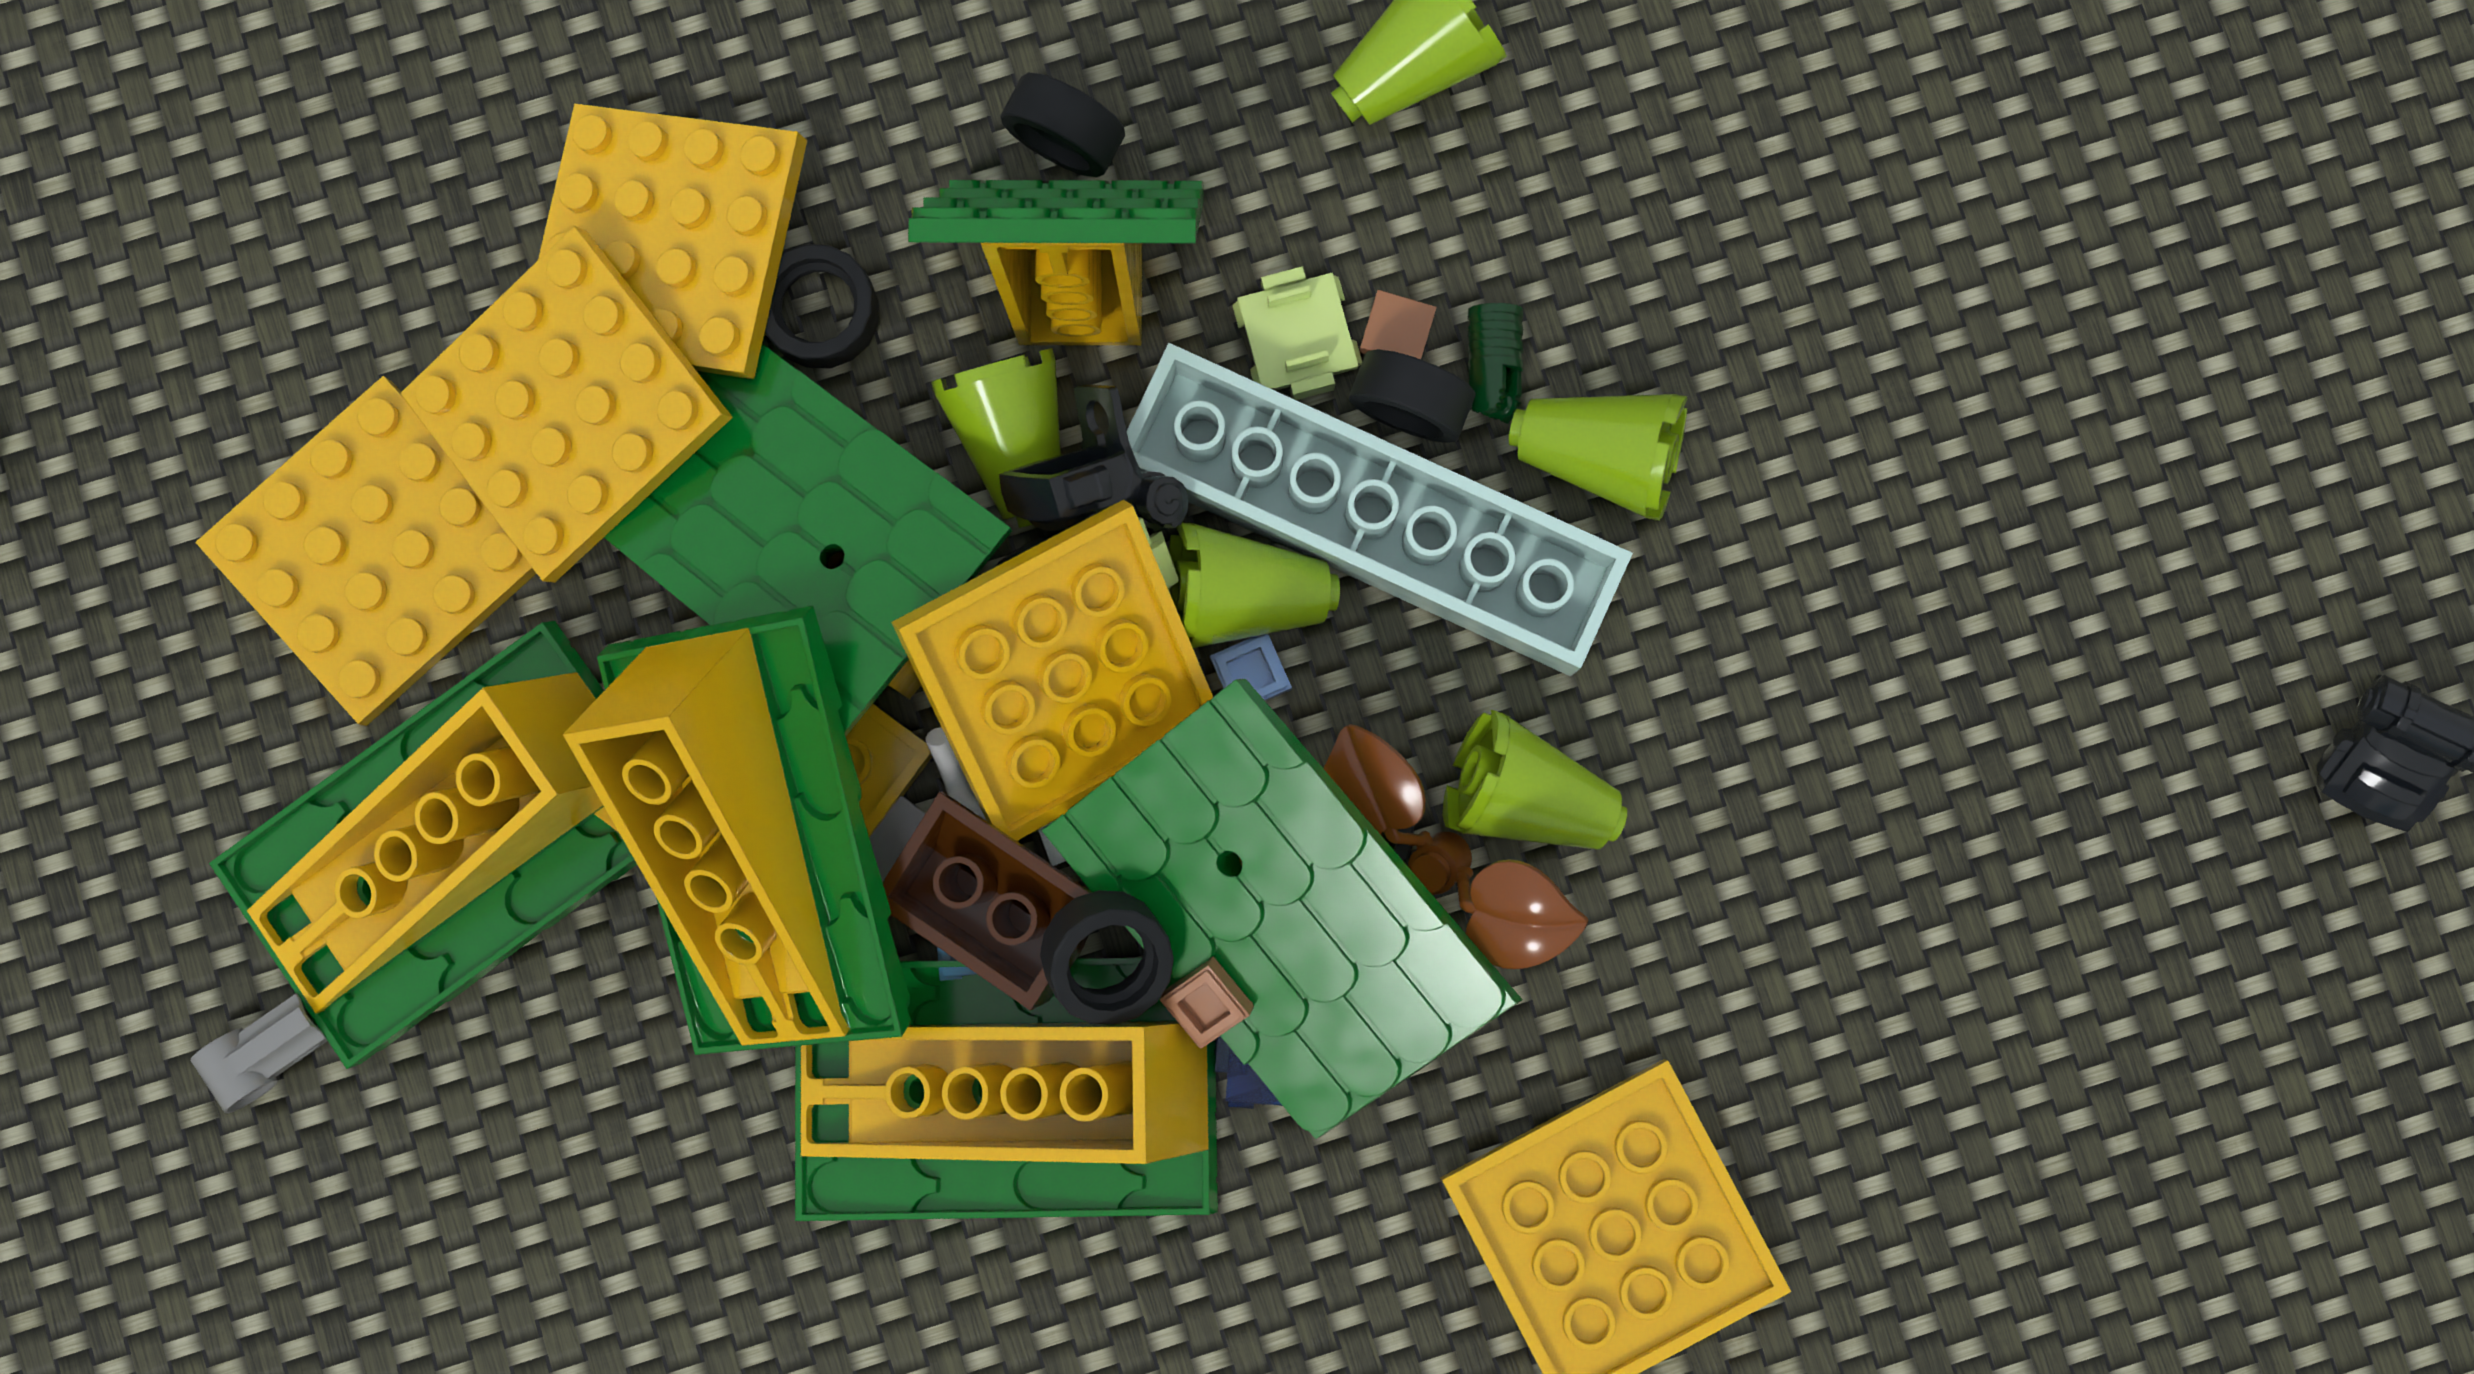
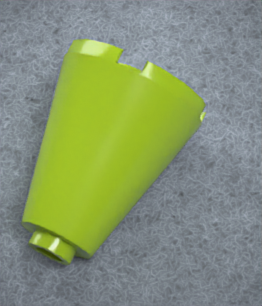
M1472 0L1392 1L1333 74V77L1340 86L1332 91L1331 95L1352 123L1363 116L1367 123L1371 125L1492 68L1507 57L1504 48L1489 24L1484 26L1474 10L1476 6Z
M1052 348L1039 351L1042 364L1030 366L1028 356L1021 355L954 374L957 387L948 389L946 379L940 378L931 382L937 400L1002 518L1016 517L1019 528L1033 524L1029 520L1017 517L1007 511L1001 493L999 474L1061 455L1056 360Z
M1661 394L1531 399L1526 410L1516 409L1513 415L1509 432V445L1518 447V460L1645 518L1660 521L1671 491L1662 490L1663 483H1669L1672 473H1676L1687 418V408H1684L1687 396Z
M1181 523L1176 527L1180 536L1171 535L1168 550L1179 582L1168 589L1193 648L1321 624L1325 622L1328 611L1337 610L1340 599L1339 577L1337 574L1330 573L1328 563L1324 560L1193 523Z
M1491 710V715L1482 713L1467 732L1453 763V766L1462 769L1458 789L1447 785L1444 794L1442 816L1445 827L1462 834L1596 850L1601 849L1608 841L1614 842L1618 839L1627 819V808L1622 805V795L1619 790L1504 713Z

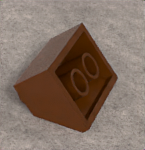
M943 791L937 794L883 881L891 909L890 915L1030 1011L1049 1002L1054 995L1045 977L1040 958L1045 930L1056 912L1076 897L1092 893ZM1088 936L1078 943L1070 956L1069 968L1072 967L1084 948Z

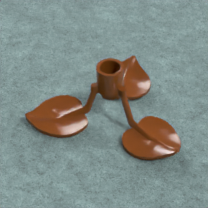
M1349 724L1340 731L1323 769L1380 835L1384 832L1387 839L1394 844L1417 846V850L1409 859L1408 867L1432 895L1445 893L1457 883L1460 908L1465 912L1473 914L1467 924L1466 934L1492 965L1506 969H1523L1539 965L1562 953L1585 930L1588 925V918L1569 902L1547 875L1525 862L1508 859L1499 860L1486 866L1476 875L1470 890L1469 879L1473 876V870L1470 868L1472 853L1469 845L1461 836L1452 832H1439L1431 837L1428 831L1412 834L1397 830L1414 826L1422 819L1425 813L1426 798L1424 788L1413 767L1389 743L1362 727Z

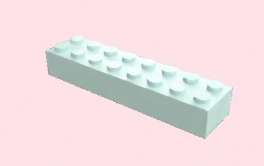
M1168 343L1127 429L1128 440L1141 472H1160L1165 476L1176 478L1183 483L1189 496V503L1303 555L1324 560L1328 563L1329 567L1568 676H1572L1581 669L1633 554L1628 550L1171 343Z

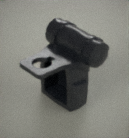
M1084 384L1074 388L1083 438L1081 449L999 474L1001 493L1007 511L1017 517L1029 520L1036 528L1046 531L1068 529L1121 500H1125L1133 505L1137 516L1143 518L1148 533H1157L1168 528H1176L1182 523L1188 511L1189 496L1183 483L1174 477L1165 476L1160 472H1141L1128 440L1120 396L1116 386ZM1095 401H1098L1103 406L1108 417L1109 428L1105 436L1094 418L1093 408Z
M2378 674L2358 703V722L2352 729L2342 728L2335 735L2333 742L2317 763L2319 774L2316 778V784L2322 793L2358 815L2408 832L2417 822H2423L2434 810L2440 799L2444 798L2449 790L2448 780L2451 777L2455 776L2458 771L2468 770L2474 773V716L2421 692V688L2407 681L2401 683L2386 675Z

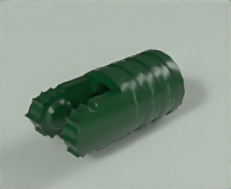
M1509 303L1474 305L1468 308L1469 360L1467 371L1469 372V385L1476 393L1471 406L1472 411L1480 412L1492 419H1499L1501 422L1509 424L1513 419L1516 409H1520L1523 308Z

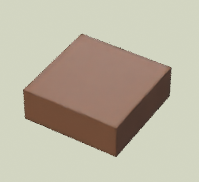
M1377 290L1360 346V353L1366 354L1367 351L1380 349L1395 351L1421 359L1437 307Z
M1214 956L1165 989L1159 999L1200 1049L1250 1016L1254 1008L1253 1003Z

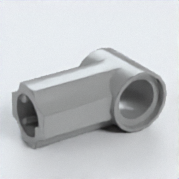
M296 993L245 1029H235L210 1042L196 1052L190 1061L224 1113L229 1114L245 1107L271 1090L277 1084L278 1080L276 1077L326 1043L327 1039Z

